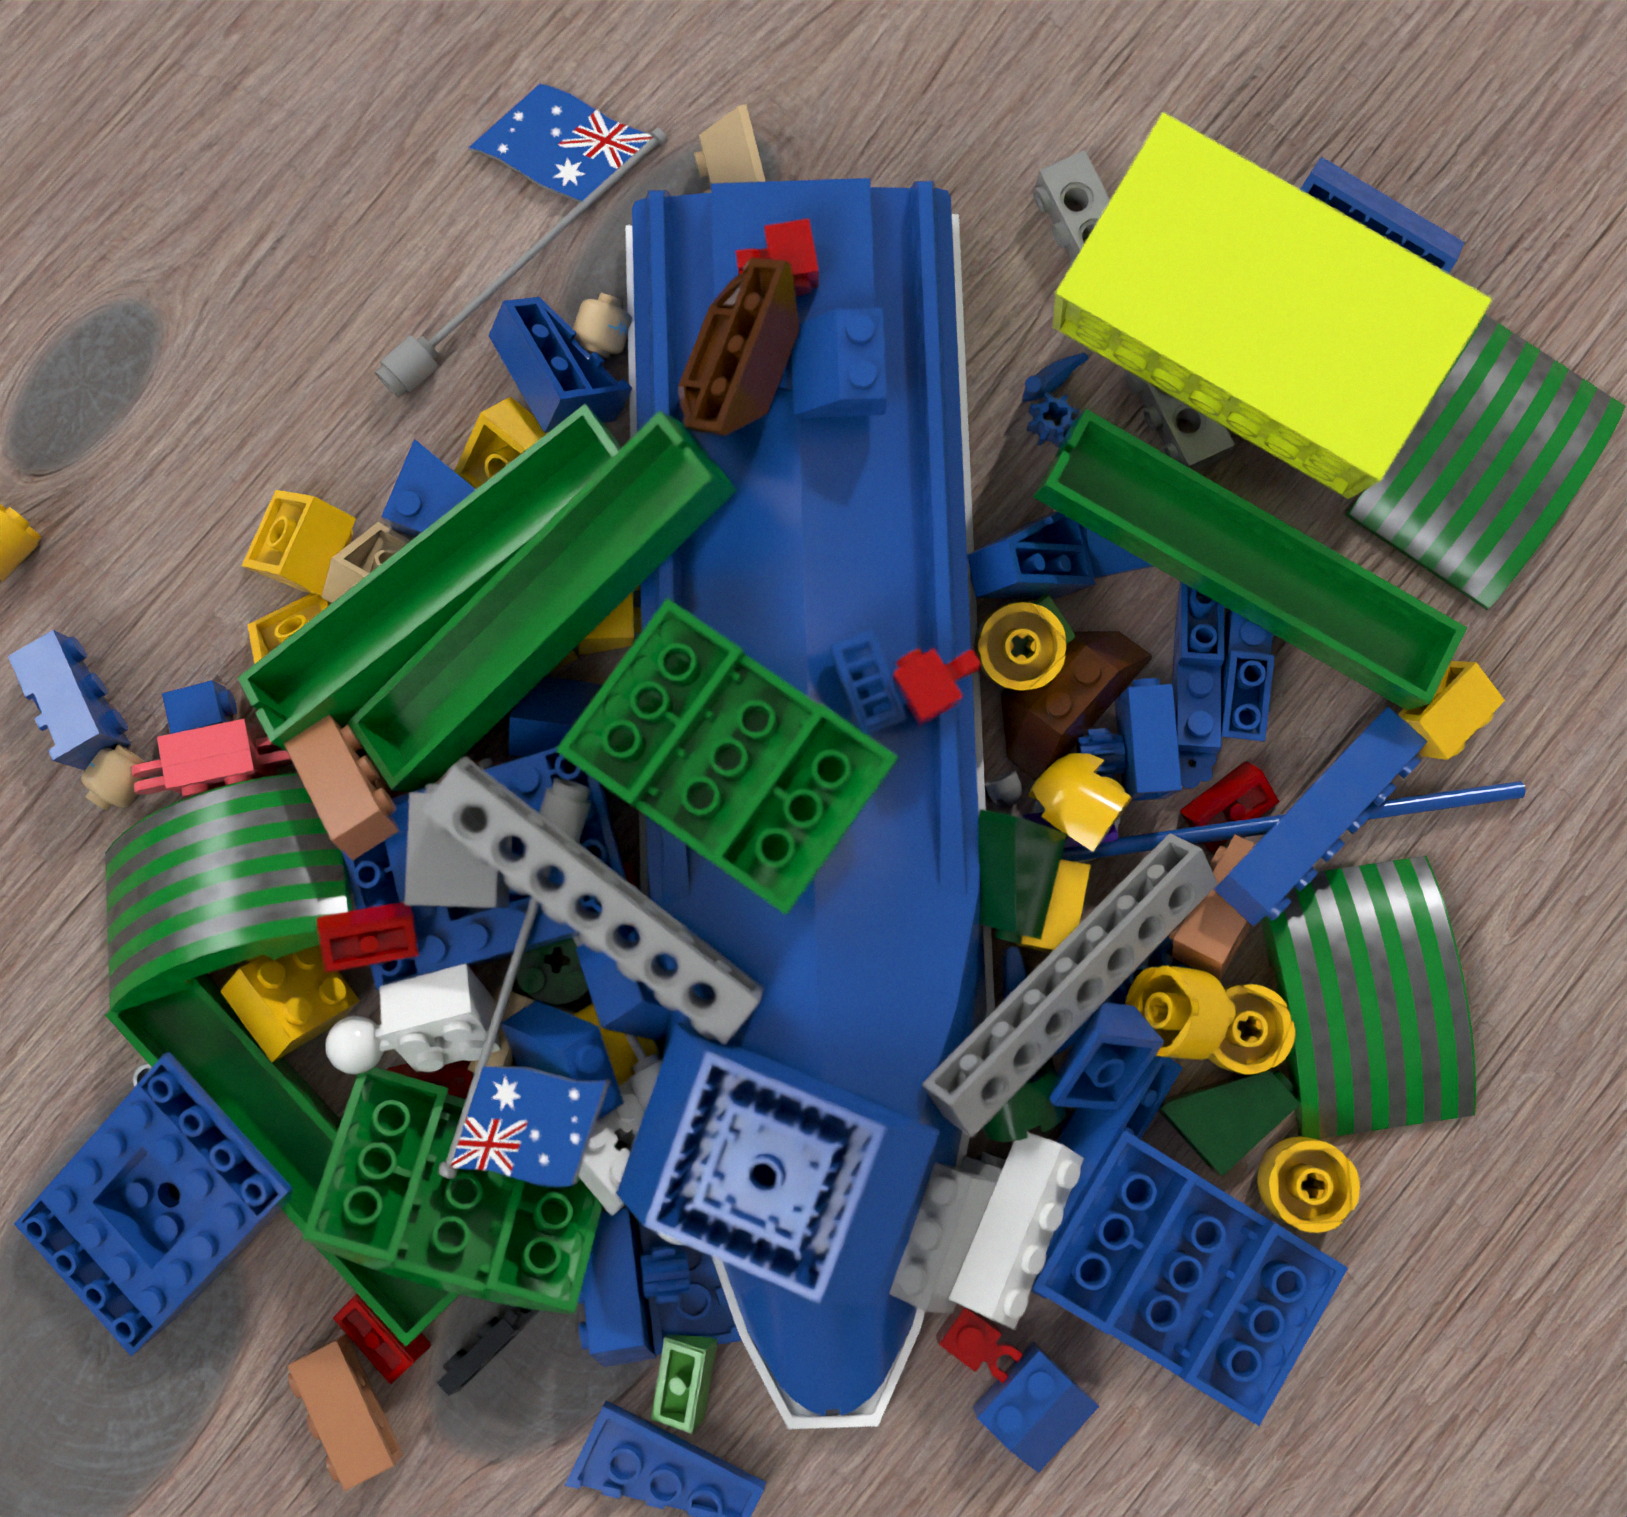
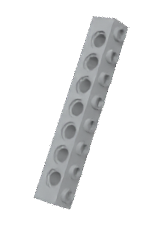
M1085 150L1039 170L1037 182L1033 189L1038 208L1041 212L1047 211L1053 223L1051 230L1057 245L1060 248L1065 247L1071 258L1070 267L1085 244L1083 239L1090 236L1110 202V198ZM1077 202L1084 210L1079 212L1071 211L1065 206V203ZM1125 371V379L1133 394L1139 393L1145 405L1143 413L1148 426L1152 431H1158L1164 443L1162 446L1164 454L1197 471L1225 458L1235 446L1226 428L1175 398L1162 394L1156 387ZM1186 419L1190 421L1194 426L1195 432L1184 433L1180 431L1176 425V420Z
M467 757L453 765L420 810L429 816L428 822L433 828L444 835H454L467 845L466 851L473 859L481 864H491L505 875L504 880L512 889L521 894L529 893L543 904L542 910L551 919L561 924L567 922L580 933L579 937L586 946L599 953L604 951L618 962V969L626 977L636 982L642 980L655 990L654 995L660 1003L671 1010H681L692 1019L694 1028L706 1038L714 1039L716 1037L725 1044L760 1002L764 989L760 984ZM470 806H478L486 812L488 817L487 826H479L471 820L469 816ZM514 835L521 838L526 845V854L517 855L511 852L506 843L507 836ZM554 865L561 869L564 874V883L555 884L550 882L544 874V866ZM585 894L596 896L601 901L603 910L598 913L586 910L582 905L581 896ZM621 924L635 926L640 933L641 939L633 942L625 940L620 935L618 926ZM660 953L672 955L678 962V968L674 970L663 969L658 965L656 955ZM699 982L708 983L714 988L716 996L710 999L701 998L694 992L693 985Z
M1169 833L922 1083V1086L946 1119L972 1138L1214 889L1218 882L1201 848Z

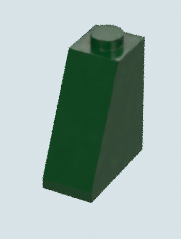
M980 809L978 816V858L980 864L979 924L996 928L995 938L1019 944L1022 943L1023 935L1041 940L1067 834L1018 816Z
M1267 1070L1256 1074L1237 1075L1167 1097L1162 1102L1158 1111L1212 1172L1223 1176L1295 1110L1300 1103L1292 1095L1296 1088L1289 1079L1278 1070L1274 1073Z

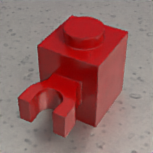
M809 218L764 226L766 248L735 251L739 274L743 272V266L750 258L787 261L792 267L795 297L805 295L813 288H819V269Z
M918 648L896 661L898 669L893 671L892 680L919 726H922L961 702L963 695L955 683L977 672L982 664L973 649L968 650L944 665L934 648L924 654Z
M960 1304L955 1306L953 1314L948 1316L935 1335L939 1346L974 1372L978 1370L983 1361L986 1362L991 1374L1002 1383L1005 1382L1008 1375L1004 1370L997 1367L998 1358L1002 1355H1010L1018 1362L1023 1356L1022 1352L1013 1345L997 1342L1002 1334L995 1323L984 1315Z

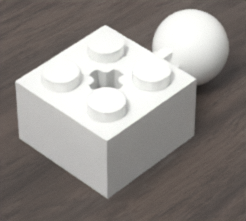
M467 964L379 986L382 1024L377 1025L374 1021L362 1016L347 1017L337 1022L331 1028L326 1039V1053L329 1061L335 1068L347 1074H359L369 1071L378 1064L384 1051L396 1049L416 1072H433L441 1069L445 1064L461 1060H479L497 1002ZM499 1030L491 1052L501 1050Z
M629 1081L619 1086L624 1103L596 1122L578 1175L611 1216L625 1205L616 1192L645 1113ZM617 1140L623 1141L628 1146V1149L624 1148L618 1151L614 1145ZM657 1232L662 1239L669 1243L676 1245H685L682 1242H679L673 1238H670L666 1235Z

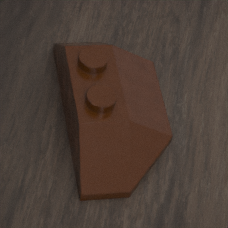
M750 258L743 266V272L731 280L710 304L678 385L680 404L685 416L683 418L684 426L687 429L726 436L768 413L800 330L792 267L787 261Z
M1074 631L1076 637L1066 644L1064 665L1053 680L1040 688L1024 691L1006 688L1001 693L1007 758L1035 781L1057 759L1066 756L1077 744V738L1083 737L1088 729L1094 725L1152 659L1150 653L1120 631Z

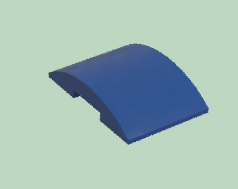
M1121 1129L1047 1256L1042 1270L1036 1275L1032 1289L1104 1333L1112 1335L1178 1375L1193 1387L1260 1426L1348 1267L1220 1190L1126 1130Z

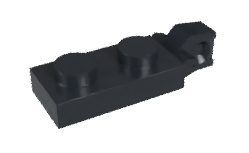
M507 1305V1313L504 1314L503 1319L499 1320L497 1316H494L476 1333L480 1341L470 1351L467 1352L464 1348H461L443 1365L447 1373L437 1384L448 1396L459 1392L541 1310Z

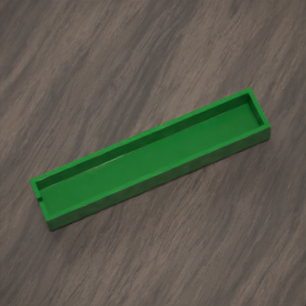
M586 404L577 409L238 677L252 707L258 710L256 715L271 743L287 751L284 745L285 742L329 714L342 728L346 726L347 722L622 448L610 430Z
M1085 409L1072 423L1055 454L1057 458L1049 465L1033 498L1398 706L1410 710L1431 703L1468 627L1088 409Z
M659 410L347 722L391 790L411 793L426 788L428 784H435L737 491L715 461L706 457L708 455L707 451L683 423Z
M207 973L193 978L194 987L117 1013L112 1011L106 1013L105 1016L151 1067L164 1054L170 1052L293 1189L291 1200L281 1210L304 1233L342 1120L284 1057L271 1063L222 995L220 987ZM316 1247L405 1346L417 1338L460 1296V1294L412 1282L363 1266Z

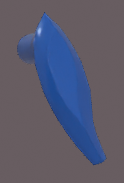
M1081 353L1063 358L1046 366L1036 375L1028 377L1025 381L1022 402L1034 401L1044 397L1047 392L1050 394L1067 380L1073 370L1089 359L1088 355Z

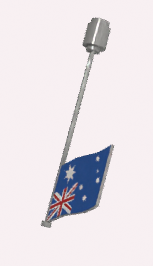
M538 84L468 147L469 151L498 160L540 187L580 204L429 341L423 336L416 340L409 335L380 361L381 367L375 371V374L382 383L398 398L404 392L410 394L439 367L434 360L439 356L434 347L657 144L663 146L668 141L663 131L656 128L649 135L610 119L570 93L552 86Z
M556 778L552 788L546 789L539 814L576 843H579L591 806V801L588 800L591 790L579 783ZM551 865L544 866L546 878H548ZM533 896L527 909L447 1161L441 1162L438 1173L446 1178H455L458 1168L494 1171L537 1185L561 1187L576 1184L610 1081H576L531 1068L487 1066L540 903Z

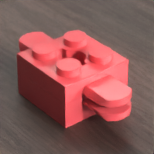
M240 719L159 736L157 741L160 760L132 765L131 773L133 777L159 776L135 782L133 784L135 794H153L171 790L182 794L183 798H188L218 787L262 777L278 775L277 767L294 763L287 751L270 742L263 727L246 719Z

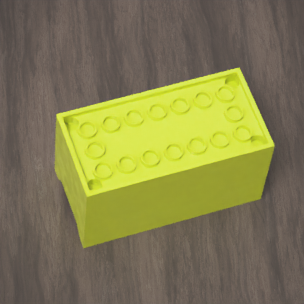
M1163 112L1057 289L1052 328L1336 493L1350 499L1381 481L1493 299Z

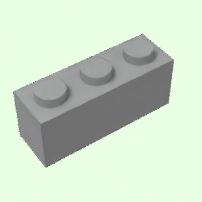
M935 1162L909 1242L895 1275L890 1295L926 1312L953 1314L956 1302L949 1300V1297L997 1184L996 1182L960 1167Z

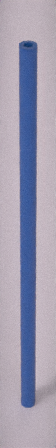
M1517 781L1389 799L1379 806L1371 802L1365 810L1371 815L1368 820L1520 799L1525 797V787L1523 782ZM1284 814L1119 837L1113 842L1100 843L1093 852L1085 846L1063 848L1061 859L1075 862L1152 851L1169 833L1193 845L1230 840L1234 835L1242 838L1265 835Z

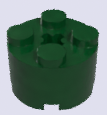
M573 938L523 952L516 974V979L523 991L540 1002L558 1005L576 1003L590 995L576 952L578 947ZM560 948H563V955L570 957L569 965H563L560 973H558L557 965L551 964L552 955H558Z
M1052 1057L981 1128L988 1139L1000 1142L1023 1140L1029 1138L1027 1130L1041 1126L1042 1132L1052 1129L1065 1117L1067 1112L1066 1106H1055L1049 1100L1057 1076Z

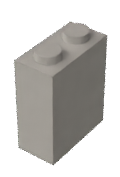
M439 784L426 785V793H410L405 905L509 908L510 886L504 880L505 875L493 865H484L473 859L466 851L467 845L454 835L447 836L437 831L428 822L429 816L420 810ZM478 806L469 807L471 820L479 826H487L488 817L486 812ZM509 835L506 838V843L510 851L512 846V835Z

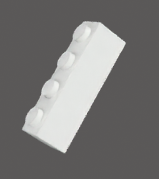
M1027 1132L1029 1138L1014 1141L949 1297V1300L1014 1330L1019 1318L1027 1308L1028 1295L1036 1275L1044 1266L1045 1253L1054 1231L1061 1224L1064 1206L1071 1189L1078 1182L1080 1167L1084 1160L1083 1157L1064 1145Z

